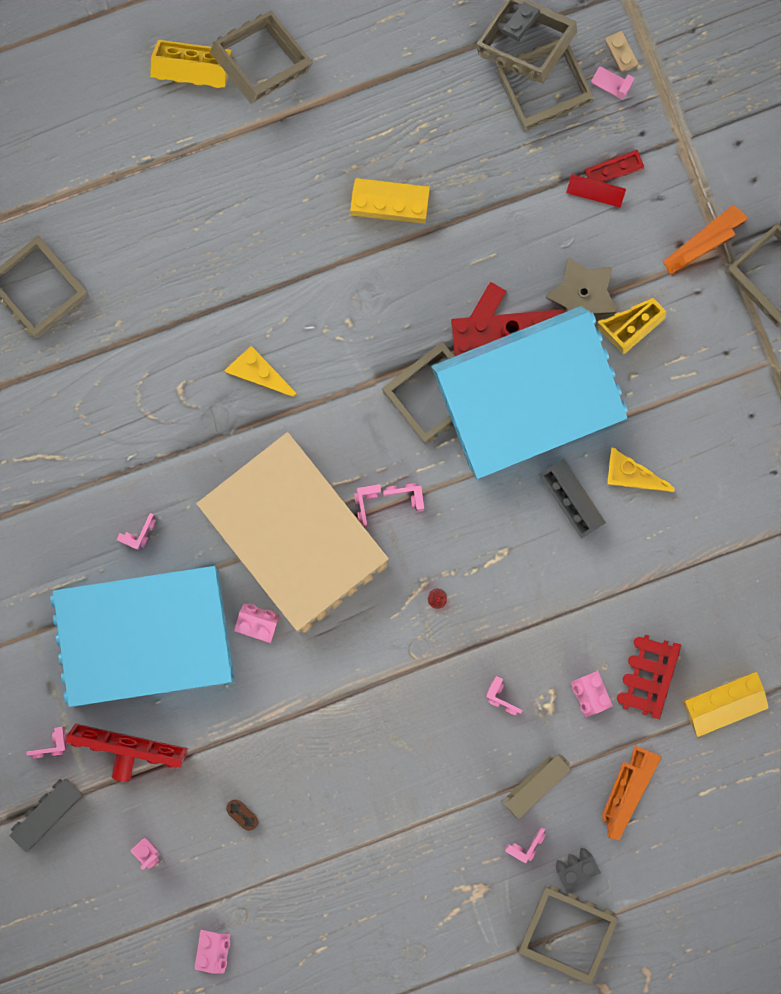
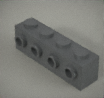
M564 459L539 474L581 539L606 523Z
M59 779L52 786L54 790L49 795L46 793L38 801L40 805L36 809L32 807L24 815L26 819L22 823L18 821L11 828L12 833L9 836L25 852L30 851L84 795L68 779L63 781Z

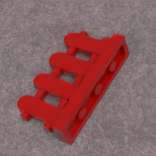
M645 634L644 638L637 637L634 639V646L640 649L639 656L632 655L629 657L628 663L635 669L633 675L625 674L623 676V683L629 686L628 693H619L617 700L620 704L624 705L623 709L628 710L630 706L643 710L642 714L646 716L650 712L652 713V718L660 720L682 645L673 642V646L668 645L669 641L666 640L663 643L649 640L650 636ZM645 651L658 654V662L643 658ZM664 656L669 658L667 665L662 664ZM640 669L654 673L653 679L648 680L638 677ZM659 675L663 676L662 683L657 682ZM634 688L647 691V699L632 695ZM653 693L658 695L656 702L651 701Z

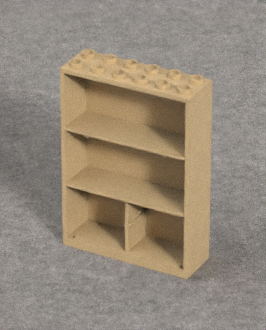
M288 432L196 503L298 633L301 631L303 633L307 632L313 627L311 625L316 619L318 621L322 620L328 615L326 612L331 607L333 609L337 608L343 603L342 598L346 595L351 597L358 591L357 587L361 583L366 585L373 579L372 575L376 571L381 573L388 567L389 558Z

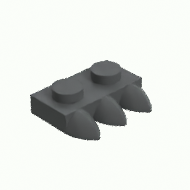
M526 2L513 5L515 13L505 14L508 23H498V28L503 34L517 41H520L540 15L539 9Z
M584 848L580 849V860L572 854L568 855L569 867L560 860L556 862V871L566 891L601 873L591 853Z

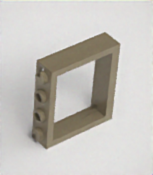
M506 0L477 42L478 55L483 59L494 61L501 67L505 66L516 74L525 75L532 81L544 83L577 34V22L529 0ZM526 2L539 9L540 15L535 20L536 22L564 33L541 68L491 47V44L500 33L498 23L507 22L505 14L513 13L512 6L515 4Z
M272 11L258 15L251 22H245L237 30L236 28L230 30L224 37L219 36L216 41L212 42L213 46L210 50L212 56L250 104L307 73L313 63ZM266 27L293 61L294 65L254 87L225 49Z
M560 38L552 39L545 46L543 44L538 45L529 53L522 52L516 58L532 63L548 56ZM570 45L563 54L582 94L528 118H525L505 75L512 70L505 66H497L496 73L524 132L592 103L594 96Z
M777 223L733 263L725 273L778 327L781 324V313L738 269L774 235L781 242V226Z
M39 235L0 266V278L39 247L77 293L34 328L0 288L1 304L5 308L10 307L13 311L12 317L18 323L22 321L25 325L23 330L29 337L33 335L36 339L89 297L86 290Z
M443 342L382 388L383 393L424 444L427 442L432 443L439 437L438 433L442 430L446 432L454 426L450 415L425 434L393 392L440 355L444 354L447 359L453 358V354Z
M551 754L501 802L517 819H520L571 771L568 767L570 762L563 755Z
M551 884L550 887L544 886L518 948V953L591 985L618 918L614 916L615 912L604 908L603 911L597 909V904L586 900L583 903L578 900L579 896L569 892L567 895L560 893L561 889ZM549 895L610 921L588 973L528 947Z

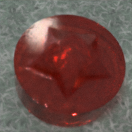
M439 588L431 590L428 595L429 605L435 609L444 607L447 603L446 592Z

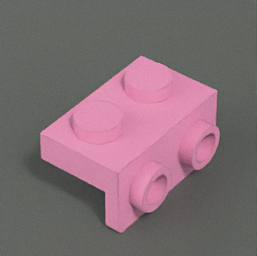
M243 604L234 631L271 643L280 615L275 614L271 610L257 608L253 604Z
M598 671L571 681L573 692L585 717L613 707Z
M201 930L194 969L212 974L224 973L227 966L231 935Z

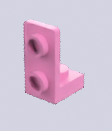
M600 66L591 83L624 100L635 78L627 75L626 79H623Z
M417 483L406 484V488L398 489V486L386 487V491H383L384 497L414 492V495L411 496L412 507H416V511L424 510L421 486H417Z
M380 484L357 488L358 493H354L356 505L360 504L361 512H357L358 520L360 523H363L364 527H367L362 497L366 496V499L378 498L377 494H381Z
M149 514L138 540H135L136 536L126 532L125 535L119 533L117 541L139 551L141 547L145 548L149 539L146 536L149 530L152 531L157 522L155 515Z
M495 676L486 694V698L489 699L488 703L496 707L501 704L506 707L505 711L515 716L517 713L521 714L523 710L495 697L496 694L500 695L504 684H502L503 679Z
M65 727L54 728L55 732H52V740L57 745L56 748L27 751L26 755H32V759L44 757L43 753L51 752V756L63 755V751L68 750Z
M539 828L526 853H523L524 848L516 843L513 845L508 844L505 852L524 863L527 860L531 861L536 853L534 848L537 843L541 844L546 836L544 833L545 829Z
M146 837L130 850L143 864L140 867L142 870L145 868L151 869L160 861L158 857L161 853Z

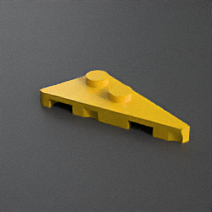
M252 346L224 370L229 375L231 374L262 387L281 392L284 395L292 397L297 395Z
M611 447L607 485L674 492L675 488L664 479L662 480L644 466L637 464L630 457L620 453L616 448Z

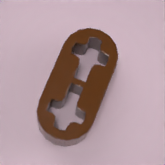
M235 799L227 804V813L243 829L251 831L257 827L258 817L243 802ZM232 803L240 805L238 809L242 812L241 815L237 812H231ZM243 815L247 818H254L253 827L245 825L246 820L243 818Z

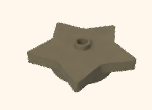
M568 258L563 282L546 295V299L565 308L567 311L582 306L589 310L590 313L593 312L594 315L616 313L617 309L607 291L612 267L588 270ZM585 290L588 294L582 295L580 291Z

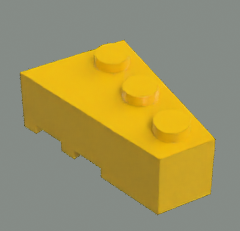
M651 298L631 307L629 310L616 313L608 319L598 321V329L624 355L666 319V310L654 298Z

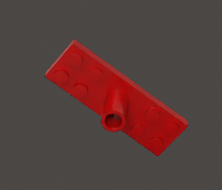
M565 309L451 319L454 356L510 335L511 333L507 332L506 328H513L517 332L565 313Z
M76 723L66 737V743H71V746L74 747L84 746L96 752L102 750L116 753L111 777L121 782L131 780L135 758L147 760L150 764L161 763L166 764L169 768H180L188 751V748Z

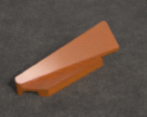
M734 205L728 208L663 261L670 275L733 239L736 235L733 230L744 224L748 219L747 216Z
M635 745L630 764L622 763L602 814L603 822L607 824L609 831L607 837L620 840L661 760L660 755Z

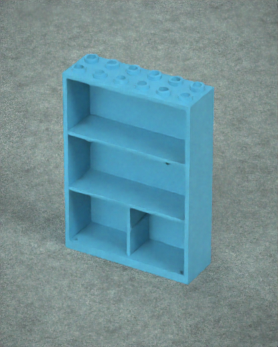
M580 306L431 366L469 468L477 479L628 419L626 415L628 409L625 402H622L619 395L622 392L619 385L614 382L615 372L613 367L608 365L607 359H609L607 350L602 348L601 341H603L600 331H596L594 325L596 319L593 312L590 313L589 310Z
M216 566L54 590L53 595L50 596L51 605L55 607L56 615H53L54 626H58L56 643L61 648L58 658L64 670L61 673L62 684H66L64 701L69 707L235 683L219 571Z

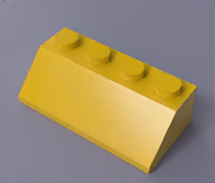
M165 40L157 41L151 56L150 77L158 80H174L178 83L189 82L195 85H210L214 88H225L228 80V74L210 53L212 47ZM225 49V51H226V52L229 54V56L231 57V55H232V50H230V49Z
M355 178L350 208L351 216L426 224L430 187Z
M752 672L682 701L696 737L768 709L765 691L757 672Z

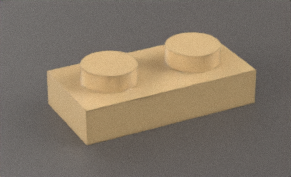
M622 31L605 38L604 41L620 73L638 66V61Z

